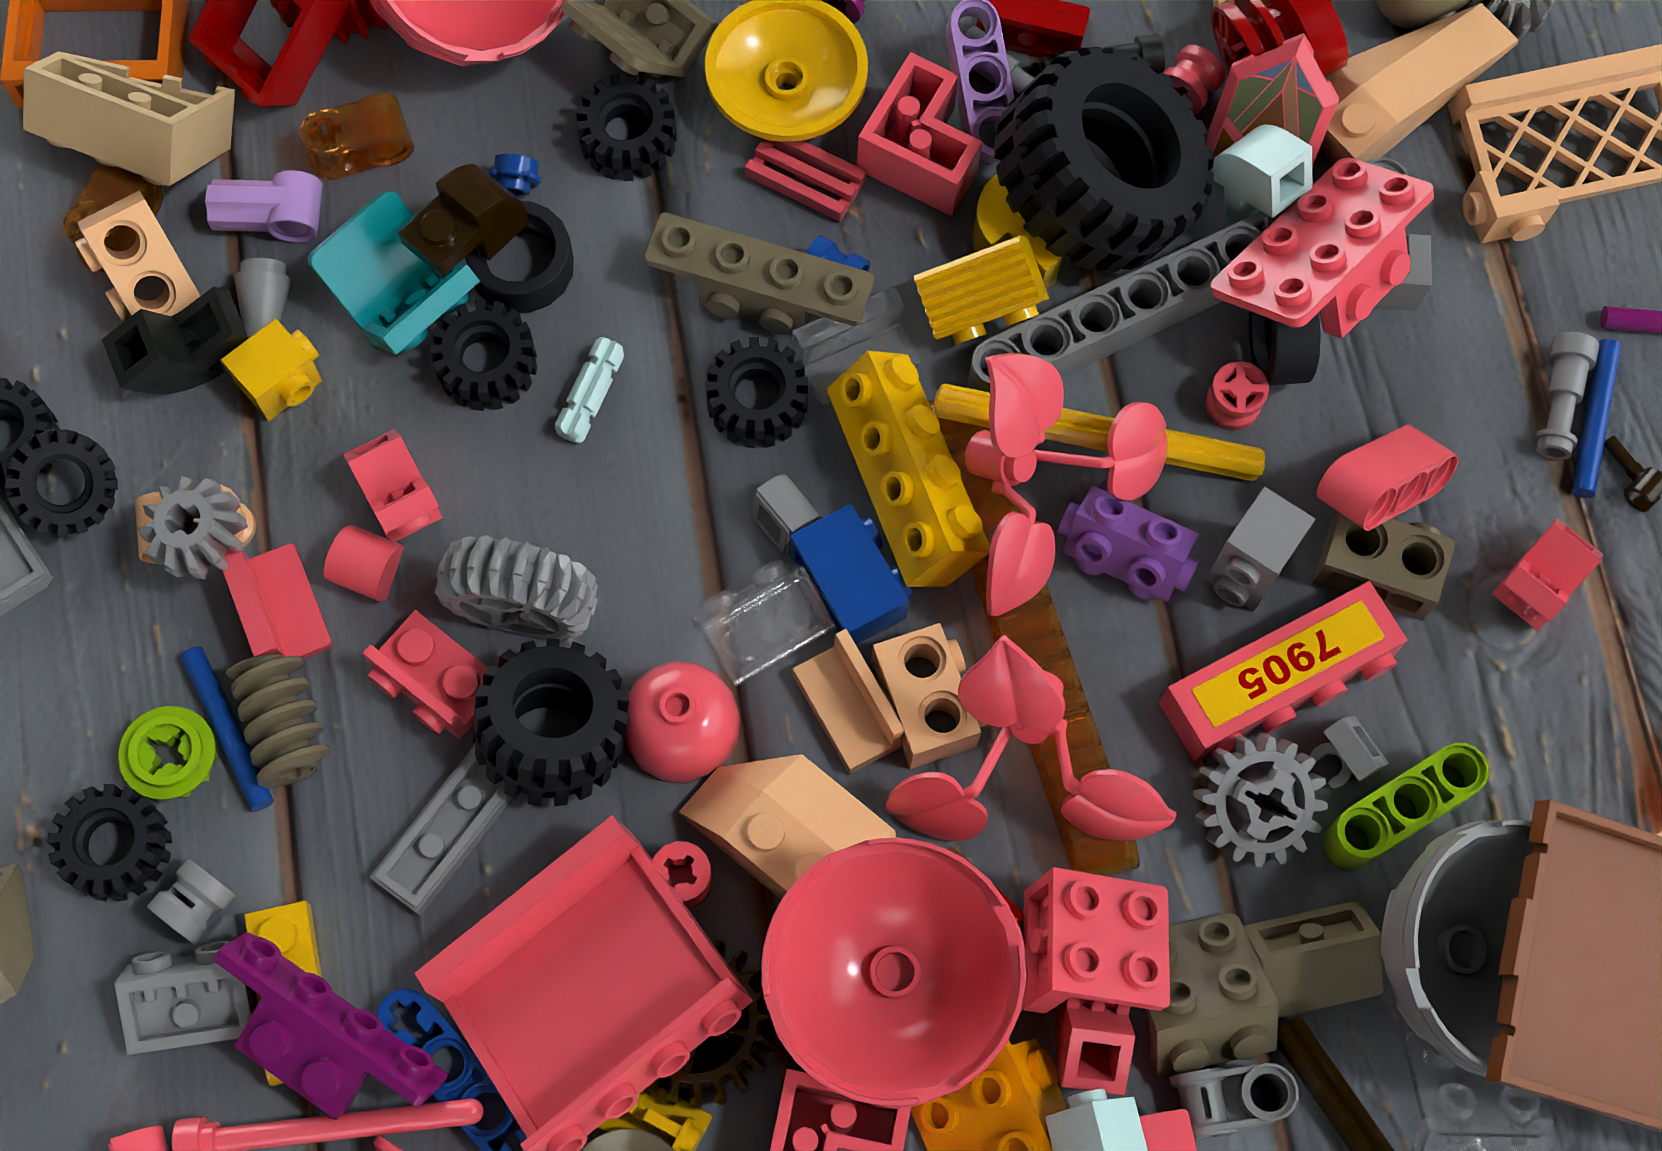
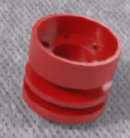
M1227 0L1211 9L1210 22L1214 39L1228 73L1234 62L1250 55L1259 56L1282 46L1283 41L1302 33L1305 34L1313 48V57L1324 77L1347 66L1349 53L1346 36L1331 0H1262V2L1261 0H1235L1234 4Z

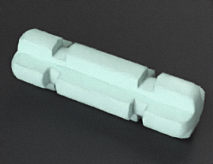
M605 337L595 340L588 354L591 359L589 362L584 363L566 400L569 403L568 408H562L555 423L556 434L573 443L579 444L585 440L591 427L589 423L590 418L596 417L613 381L611 375L618 371L624 358L623 347L619 343Z

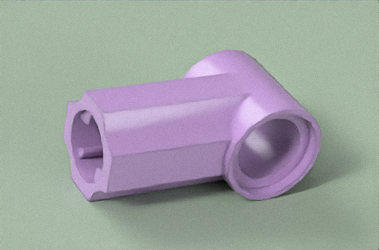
M295 170L276 173L273 181L212 179L211 184L207 185L205 197L207 222L212 230L269 232L271 236L278 240L290 243L314 241L318 235L323 183L312 174Z

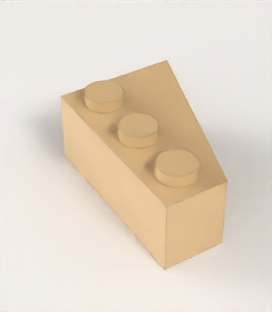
M60 51L24 68L23 130L46 138L47 142L51 145L77 150L94 157L100 164L113 167L118 166L143 176L144 180L149 183L171 186L231 149L235 89L217 86L215 94L210 95L183 89V78L164 75L162 84L129 77V66Z

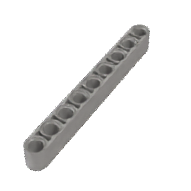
M1380 157L1367 162L1408 175L1406 169L1399 162L1391 158ZM1291 205L1273 218L1262 211L983 341L977 346L972 356L968 388L990 393L989 376L982 371L987 368L985 359L989 356L1007 353L1036 356L1051 363L1062 378L1223 302L1212 295L1210 283L1233 261L1227 255H1239ZM1179 277H1191L1200 285L1189 286L1183 283ZM1143 299L1153 308L1141 309L1130 300ZM1087 321L1096 322L1105 331L1091 332L1081 323ZM1046 344L1052 347L1056 354L1049 356L1041 355L1032 346Z

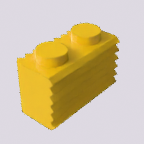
M1027 235L1012 238L914 275V282L918 286V293L921 296L934 337L938 340L952 335L955 345L986 335L984 323L1004 316L1006 325L1010 326L1038 316L1036 304L1049 300Z

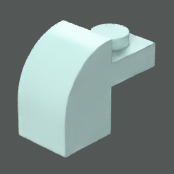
M1266 124L1256 127L1216 156L1213 168L1209 171L1214 173L1213 181L1224 187L1226 227L1261 211L1273 218L1311 190L1312 146L1280 127Z

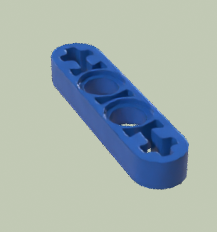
M402 989L396 990L384 998L378 1007L376 1017L381 1021L383 1028L404 1043L416 1047L421 1046L418 1040L407 1030L401 1029L396 1033L393 1032L392 1028L398 1022L394 1011L401 1005L409 1010L419 1005L422 1010L418 1012L415 1018L424 1031L430 1036L433 1035L437 1026H440L444 1031L442 1035L428 1041L422 1050L427 1052L432 1058L436 1052L443 1048H455L462 1053L465 1064L463 1072L453 1082L443 1083L442 1087L433 1094L439 1102L470 1098L477 1099L485 1094H495L501 1097L472 1048L426 997L418 991ZM506 1103L504 1119L496 1128L485 1131L478 1129L474 1124L461 1126L481 1151H495L491 1146L492 1143L507 1136L516 1125L517 1121ZM522 1129L515 1132L522 1142L527 1139ZM504 1142L500 1151H514L506 1142Z

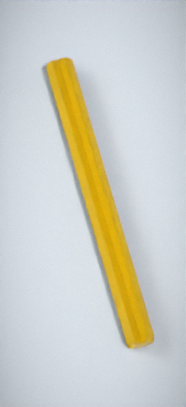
M942 384L935 396L934 414L938 418L989 428L990 393ZM1062 408L1057 422L1049 429L1044 430L1045 439L1108 452L1107 439L1109 429L1115 418ZM1170 429L1165 430L1167 434L1166 464L1250 481L1257 480L1263 474L1265 452L1261 448Z

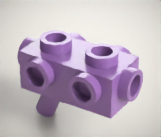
M1108 479L1101 482L1099 488L1092 486L1080 506L1073 502L1070 503L1061 520L1057 534L1067 538L1062 553L1074 558L1080 570L1091 575H1100L1105 572L1127 583L1129 590L1135 596L1142 599L1159 597L1169 601L1175 588L1186 592L1200 560L1191 557L1199 533L1126 500L1111 496L1107 488Z

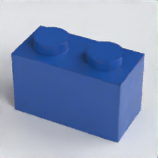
M849 504L791 534L790 556L834 632L838 633L847 629L855 645H858L907 618L908 597L912 596L911 587H906L898 565L889 567L879 549L883 548V542L872 520L869 517L860 519L853 505Z

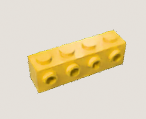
M867 350L826 388L906 587H947L986 557L990 552V545L982 529L981 519L975 512L961 480L960 470L953 461L941 433L938 418L932 411L921 386L918 371L912 364L909 355Z

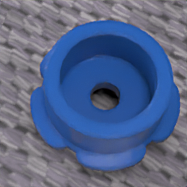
M497 154L495 156L494 169L488 170V174L514 196H528L530 194V187H538L542 182V178L538 176L539 162L523 155Z

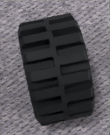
M547 639L546 646L537 647L534 640L521 643V650L517 655L510 649L501 654L498 667L490 665L483 674L482 686L478 685L475 697L473 743H476L475 756L479 766L486 765V777L493 785L501 781L505 782L504 794L513 799H516L520 792L529 795L528 804L541 806L542 798H553L554 807L567 805L569 795L575 794L581 801L592 795L593 783L602 788L610 779L612 768L617 769L621 759L629 713H627L629 705L627 690H620L622 678L617 670L605 671L607 659L598 652L591 657L585 655V645L573 642L571 648L560 647V639ZM551 707L570 713L583 727L565 737L548 738L530 732L518 719L531 710Z

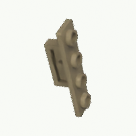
M666 212L660 214L645 253V263L648 266L697 280L699 305L706 307L714 315L726 319H734L737 316L758 322L764 329L772 333L781 335L792 332L805 336L811 314L851 326H859L875 283V275L871 272Z

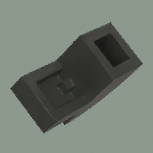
M213 286L174 317L144 309L138 310L105 336L102 342L120 388L147 394H170L195 388L224 373L220 359L247 340L248 336L230 292Z

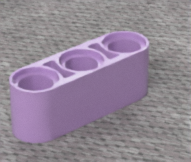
M962 0L955 6L946 24L945 41L951 72L959 75L956 99L962 131L981 140L979 137V127L986 123L997 125L1002 113L1009 107V103L1015 97L1000 18L996 8L988 0ZM965 16L978 18L984 25L985 36L980 39L965 37L960 32L958 20ZM975 70L988 72L995 81V91L989 94L976 92L969 83V73ZM982 143L980 163L995 164L1000 162V160L994 159V148H990Z

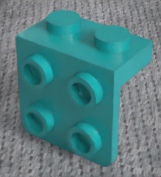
M382 191L312 250L308 255V264L371 344L397 355L400 351H409L420 344L427 336L428 331L426 328L441 315H445L447 312L451 314L457 311L456 306L466 303L469 298L467 292L477 285L480 280L470 267L462 262H459L442 278L401 243L398 232L415 216L397 193Z

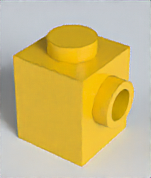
M276 318L221 359L233 382L268 422L287 407L297 406L307 400L313 393L315 386L322 381L313 362L319 357V354L312 343L299 329L290 334Z

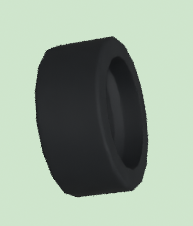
M522 201L529 224L519 233H532L545 238L549 242L552 249V261L549 267L538 276L525 281H506L494 276L490 272L487 259L475 248L465 256V260L480 280L475 285L476 291L490 305L493 306L494 302L498 301L504 303L507 312H510L513 308L518 313H530L551 305L565 292L573 276L574 256L571 241L563 221L547 207L531 201Z
M1249 311V340L1252 362L1267 377L1269 386L1310 383L1317 372L1320 358L1321 332L1319 312L1306 325L1294 328Z

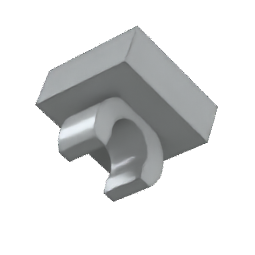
M1355 716L1341 718L1323 732L1330 742L1318 745L1310 754L1316 762L1325 758L1328 754H1334L1341 760V772L1328 781L1331 788L1348 784L1354 776L1358 781L1371 778L1390 765Z

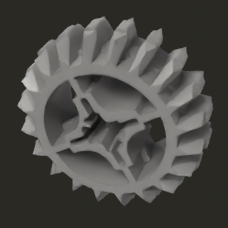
M485 535L478 539L469 536L451 542L442 561H440L436 575L438 582L435 594L439 597V602L444 607L449 608L454 615L464 616L469 623H479L486 626L487 629H496L508 634H516L528 638L536 637L545 641L549 638L563 641L581 636L583 631L588 629L590 617H594L598 600L595 598L598 585L595 583L596 577L590 571H587V568L581 563L572 562L567 555L551 552L548 547L540 548L530 545L528 541L521 543L512 541L507 537L494 539Z

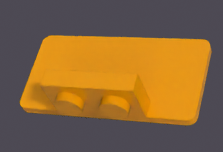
M1037 1038L1013 1045L1008 1040L1007 1044L984 1072L960 1090L911 1107V1114L927 1151H1053L1045 1117L1069 1109V1107H1067L1057 1085L1059 1075L1055 1062L1050 1054L1040 1047Z

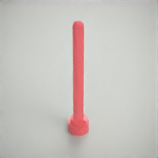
M470 1098L427 1103L420 1106L410 1105L344 1113L337 1120L329 1115L222 1127L218 1121L210 1122L205 1116L178 1119L174 1124L172 1151H249L472 1125L481 1120L484 1109L478 1100Z

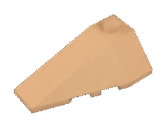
M1480 3L1349 57L1347 66L1325 77V79L1330 80L1339 97V101L1319 148L1320 151L1333 164L1342 158H1354L1368 162L1384 156L1456 96L1465 85L1473 82L1515 47L1518 39Z

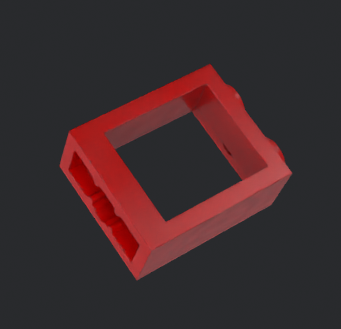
M207 0L188 40L205 55V61L208 65L226 74L241 88V94L245 99L263 108L297 105L351 0H292L302 10L273 67H271L240 38L258 0Z

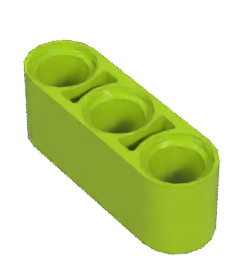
M1467 743L1450 744L1350 806L1326 828L1323 836V848L1327 857L1336 866L1345 870H1357L1372 863L1479 792L1486 785L1489 777V765L1485 756L1476 747ZM1443 765H1451L1461 772L1464 778L1463 788L1455 787L1445 779ZM1394 795H1403L1414 803L1417 814L1416 819L1404 817L1397 811L1394 805ZM1346 825H1354L1366 834L1369 844L1368 850L1354 848L1347 841L1345 836Z

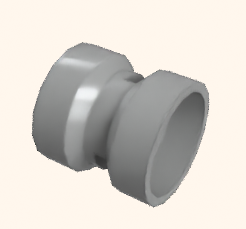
M188 857L176 871L177 881L168 891L158 892L147 905V908L183 937L196 944L208 930V919L215 911L225 910L237 895ZM187 899L195 904L192 908L185 904Z

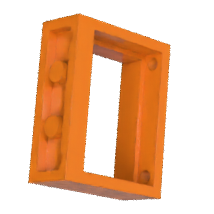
M9 0L0 81L16 107L23 109L24 68L40 60L45 12L161 11L157 60L103 61L129 66V77L162 84L164 75L183 78L190 0Z

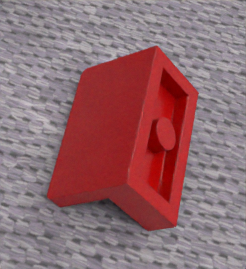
M988 0L998 12L1006 50L1042 58L1043 56L1051 55L1052 52L1058 51L1061 55L1067 51H1076L1078 48H1081L1090 15L1089 7L1061 0ZM977 18L976 27L985 32L983 23Z

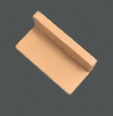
M847 629L835 634L834 647L793 668V677L849 775L901 748L904 728Z

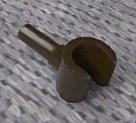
M1616 436L1608 438L1604 442V446L1626 471L1627 476L1633 480L1624 489L1625 499L1636 510L1640 512L1649 511L1661 499L1662 472L1652 467L1644 469L1639 462H1636Z

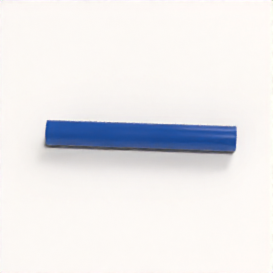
M1602 339L1599 341L1596 365L1593 369L1571 491L1573 495L1580 498H1592L1596 492L1622 346L1619 341L1614 339Z
M193 647L181 654L180 658L251 811L257 812L269 807L274 803V799L269 788L258 786L257 775L260 769L252 765L251 750L245 741V737L202 647Z

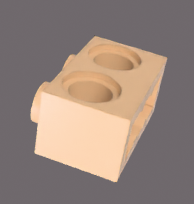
M140 190L78 221L84 237L75 241L91 271L95 272L103 268L114 285L113 288L105 291L122 322L126 321L140 309L173 316L200 297L198 290ZM125 225L136 231V240L133 246L121 252L107 248L104 245L106 233L115 226ZM146 276H157L165 281V289L162 295L151 301L141 300L136 297L134 289L140 279Z
M941 623L873 645L871 664L880 688L904 728L901 746L910 769L977 747L982 733L980 727L986 726V723L981 722L967 712L959 701L958 687L961 680L959 673L966 671L965 661L955 638L946 639ZM913 658H925L933 663L936 672L929 677L918 678L907 671L905 664ZM934 711H944L954 718L957 727L950 732L939 733L927 725L925 717Z

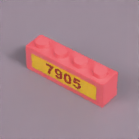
M1368 581L1168 686L1158 703L1194 763L1211 754L1215 761L1218 762L1214 750L1219 747L1233 754L1236 752L1235 737L1240 735L1245 737L1260 728H1263L1266 734H1272L1287 726L1298 717L1294 711L1295 709L1310 701H1313L1317 708L1325 706L1348 691L1344 683L1361 674L1368 682L1391 670L1398 664L1394 656L1406 644L1408 639L1372 583Z

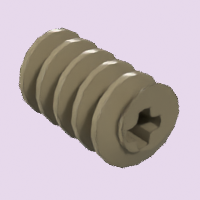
M281 654L261 655L245 659L226 670V675L235 680L231 685L232 696L241 702L237 708L239 720L248 724L244 730V737L246 743L255 746L250 753L252 765L261 768L257 775L258 786L264 788L288 786L312 776L317 772L316 762L330 754L329 745H310L309 740L323 732V724L320 722L304 723L302 719L317 710L316 701H297L296 696L310 688L309 679L290 678V674L304 666L303 657H284Z

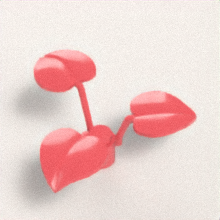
M1021 353L998 354L985 359L990 379V431L981 430L977 432L969 441L965 453V463L968 471L975 476L993 480L992 492L1005 496L1021 512V514L1010 512L1005 515L999 523L991 542L986 582L987 614L991 616H1000L1033 598L1044 587L1053 569L1056 548L1051 526L1044 522H1035V508L1011 488V486L1017 485L1020 482H1026L1032 477L1037 461L1100 469L1109 468L1107 488L1110 495L1122 500H1134L1146 494L1157 482L1167 455L1166 422L1159 409L1146 402H1133L1119 411L1109 429L1107 439L1109 456L1094 457L1035 450L1036 445L1042 444L1045 440L1044 430L1052 427L1061 415L1064 401L1063 382L1059 372L1051 363L1036 356Z
M1005 635L1001 636L987 654L965 672L958 687L959 701L967 712L983 723L1002 727L972 784L963 789L953 777L945 773L926 772L916 774L901 781L890 792L886 802V810L889 814L894 815L898 821L921 834L945 841L971 839L984 830L988 819L986 808L974 800V798L981 793L1011 735L1013 734L1018 740L1028 744L1042 743L1048 736L1053 735L1063 786L1072 793L1064 799L1061 811L1063 816L1079 830L1105 840H1136L1151 836L1167 828L1174 822L1177 812L1168 808L1160 794L1152 786L1130 773L1110 769L1087 773L1081 778L1080 782L1074 777L1066 739L1068 723L1063 719L1066 708L1063 697V683L1054 674L1044 671L1028 654Z

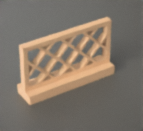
M1662 44L1468 84L1447 105L1452 124L1461 123L1475 174L1490 170L1495 183V179L1503 168L1528 183L1524 191L1553 185L1559 203H1565L1662 182V166L1644 155L1653 137L1662 141ZM1654 89L1659 106V111L1654 119L1628 105L1636 91ZM1624 94L1621 100L1615 97ZM1595 100L1614 112L1604 130L1578 116L1585 102ZM1574 105L1571 111L1565 108V106ZM1545 111L1563 122L1553 141L1527 126L1534 113ZM1524 115L1521 121L1513 118ZM1621 117L1646 131L1636 150L1611 136ZM1495 122L1513 133L1503 152L1484 142L1480 124ZM1571 127L1596 142L1586 161L1560 146ZM1520 138L1546 153L1535 172L1509 157ZM1603 147L1629 162L1621 176L1612 178L1593 166ZM1552 158L1578 172L1571 187L1560 188L1542 177ZM1490 161H1492L1493 163H1495L1493 169H1492V167H1491ZM1636 167L1643 170L1641 172L1633 173ZM1585 178H1588V179H1590L1591 181H1593V182H1589V183L1582 184V183L1584 182Z

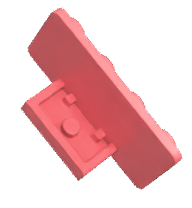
M1342 158L1312 185L1311 190L1297 199L1211 281L1212 295L1217 299L1294 328L1306 325L1320 311L1323 332L1342 339L1360 320H1364L1369 316L1374 306L1394 286L1401 284L1410 271V256L1407 249L1405 227L1434 199L1433 185L1430 182L1354 158Z

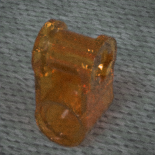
M389 93L371 94L355 102L317 110L303 120L300 128L302 142L308 150V162L311 169L316 175L327 180H339L373 168L393 166L403 162L414 152V144L396 96ZM322 124L326 125L328 134L323 135L321 130ZM336 155L338 165H333L331 156Z
M99 164L82 194L66 213L63 220L64 231L69 240L76 245L75 241L84 237L78 221L139 190L156 217L163 201V185L149 183L144 180L143 176L118 166L113 167ZM125 225L115 226L106 233L104 245L110 250L117 252L128 250L135 243L136 231ZM77 247V255L83 266L91 270ZM101 268V269H99V270H97V271H95V272H100V273H101V272H105V270H104L103 268Z

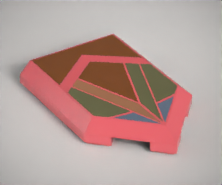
M1304 33L1283 41L1280 47L1256 57L1255 55H1250L1232 64L1205 139L1206 146L1212 147L1213 158L1256 127L1268 124L1280 127L1311 145L1313 166L1338 104L1339 97L1330 80L1325 79L1313 57L1314 50Z

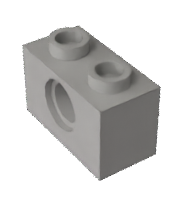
M1264 486L1226 541L1205 581L1212 584L1216 594L1227 603L1237 607L1244 605L1254 612L1304 538L1315 518Z

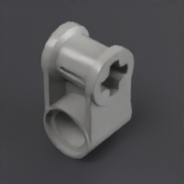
M1273 1063L1226 1070L1225 1068L1205 1069L1169 1077L1171 1087L1178 1089L1181 1108L1189 1113L1195 1140L1220 1137L1237 1133L1238 1130L1271 1125L1288 1117L1295 1110L1299 1100V1087L1294 1076L1286 1068ZM1255 1079H1267L1277 1087L1280 1094V1103L1274 1112L1263 1111L1253 1103L1250 1088Z

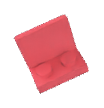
M1053 867L1024 890L1023 942L1027 976L1022 1010L1046 1014L1070 997L1162 1011L1170 1005L1168 890L1164 886Z

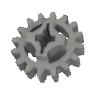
M1259 733L1254 746L1250 739L1240 735L1235 737L1236 752L1233 754L1219 747L1214 750L1216 759L1220 763L1215 770L1210 767H1201L1199 772L1204 778L1209 780L1208 788L1194 790L1193 797L1207 803V808L1196 814L1195 818L1198 823L1205 827H1213L1208 832L1206 840L1217 848L1225 845L1223 854L1232 860L1239 862L1245 856L1248 863L1262 868L1267 854L1270 859L1281 865L1286 863L1287 854L1285 848L1288 846L1302 853L1307 850L1305 841L1301 837L1306 830L1320 833L1322 827L1312 820L1313 812L1328 809V803L1316 798L1314 791L1326 785V780L1314 773L1308 774L1316 761L1307 754H1297V744L1283 738L1276 744L1275 737L1266 733ZM1254 764L1251 770L1240 773L1246 767ZM1292 786L1294 787V794H1295L1294 797H1293V793H1292V790H1291ZM1249 790L1257 795L1259 792L1267 796L1266 800L1275 804V808L1271 809L1265 805L1260 807L1254 804L1255 800L1247 797L1245 792ZM1226 797L1230 807V813L1228 816L1226 812ZM1279 828L1275 832L1268 835L1269 831Z

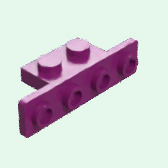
M245 933L221 947L214 957L216 964L262 996L234 1047L335 1120L348 1111L369 1073L415 1106H420L442 1087L448 1077L444 1070L434 1064L432 1057L419 1047L404 1043L383 1028L381 1021L375 1015L366 1010L355 1008L334 993L326 980L316 974L305 972L282 956L280 949L271 941L254 936L251 933Z

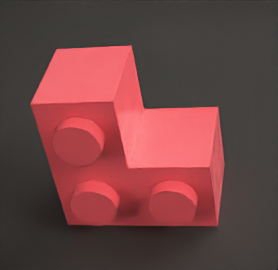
M910 52L858 136L857 167L866 170V175L953 217L978 174L983 141L946 124L955 109L959 75Z
M787 1069L770 1151H903L911 1107L884 1108L865 1102L854 1101L823 1086L808 1073Z

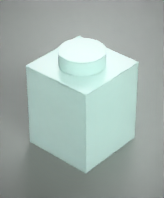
M1105 1089L1086 1091L1067 1098L1069 1109L1045 1117L1053 1151H1148L1134 1097L1107 1099Z

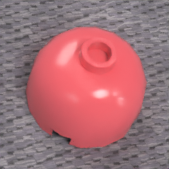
M673 661L650 669L635 681L628 693L629 705L627 713H629L624 740L628 752L642 771L663 782L688 784L698 781V777L708 775L717 767H722L727 763L738 744L740 714L734 694L717 673L698 663Z

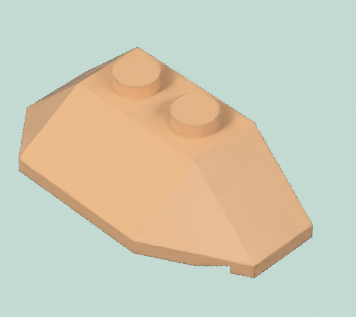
M803 754L717 767L679 811L681 817L781 900L796 880L825 856L865 840L896 838L895 830Z

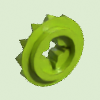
M163 706L152 709L139 716L128 727L122 737L118 751V763L121 774L127 784L141 796L164 803L167 799L190 797L192 790L202 782L209 781V772L213 762L219 758L215 746V733L200 715L190 709L179 706ZM177 741H180L178 751L187 764L183 767L180 764L176 766L168 762L162 769H159L158 767L162 759L156 754V750L150 744L155 742L159 746L163 744L167 747H172Z

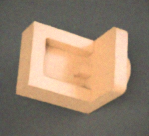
M1490 170L1481 171L1476 174L1464 194L1462 203L1465 219L1469 225L1475 227L1481 244L1510 237L1514 241H1524L1533 238L1545 229L1546 224L1560 205L1553 185L1500 196Z

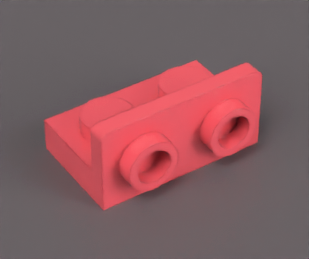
M417 610L413 611L379 650L370 644L362 653L372 668L367 677L392 699H395L401 692L417 706L412 710V714L435 734L439 735L444 729H447L460 740L474 725L476 692L478 685L482 686L483 674L488 667Z

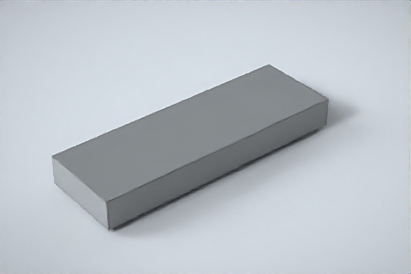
M475 745L369 877L420 917L513 799L504 794V781L493 785L486 777V765L479 766L475 756Z

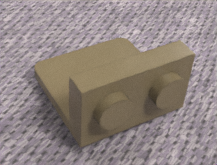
M564 0L560 6V10L572 19L569 25L570 28L582 38L595 44L600 41L612 51L609 59L619 68L632 75H637L639 71L646 72L658 79H661L663 75L685 78L718 25L716 21L689 0H606L603 5L579 0Z
M1223 913L1170 925V1005L1162 1011L1145 1009L1149 1018L1150 1061L1157 1078L1199 1071L1204 1067L1239 1059L1252 1060L1264 1053L1277 1051L1279 1002L1239 917L1232 913Z

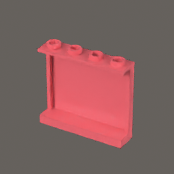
M613 815L414 973L425 992L444 1003L523 1130L527 1139L520 1145L524 1151H580L587 1142V1135L607 1119H615L628 1112L637 1103L640 1092L658 1078L668 1077L680 1070L688 1062L692 1050L708 1037L720 1035L732 1028L740 1019L741 1011L753 1002L751 996L636 836Z

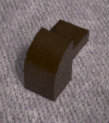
M467 164L455 168L435 183L439 195L398 232L401 243L443 278L474 248L490 261L529 223L522 201L482 168L475 164Z

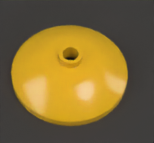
M752 0L732 11L714 31L706 50L705 77L710 96L719 111L741 130L771 141H802L815 138L833 130L843 123L856 109L867 84L868 56L864 41L854 24L839 10L821 0ZM783 84L793 85L795 88L791 90H782L778 87Z

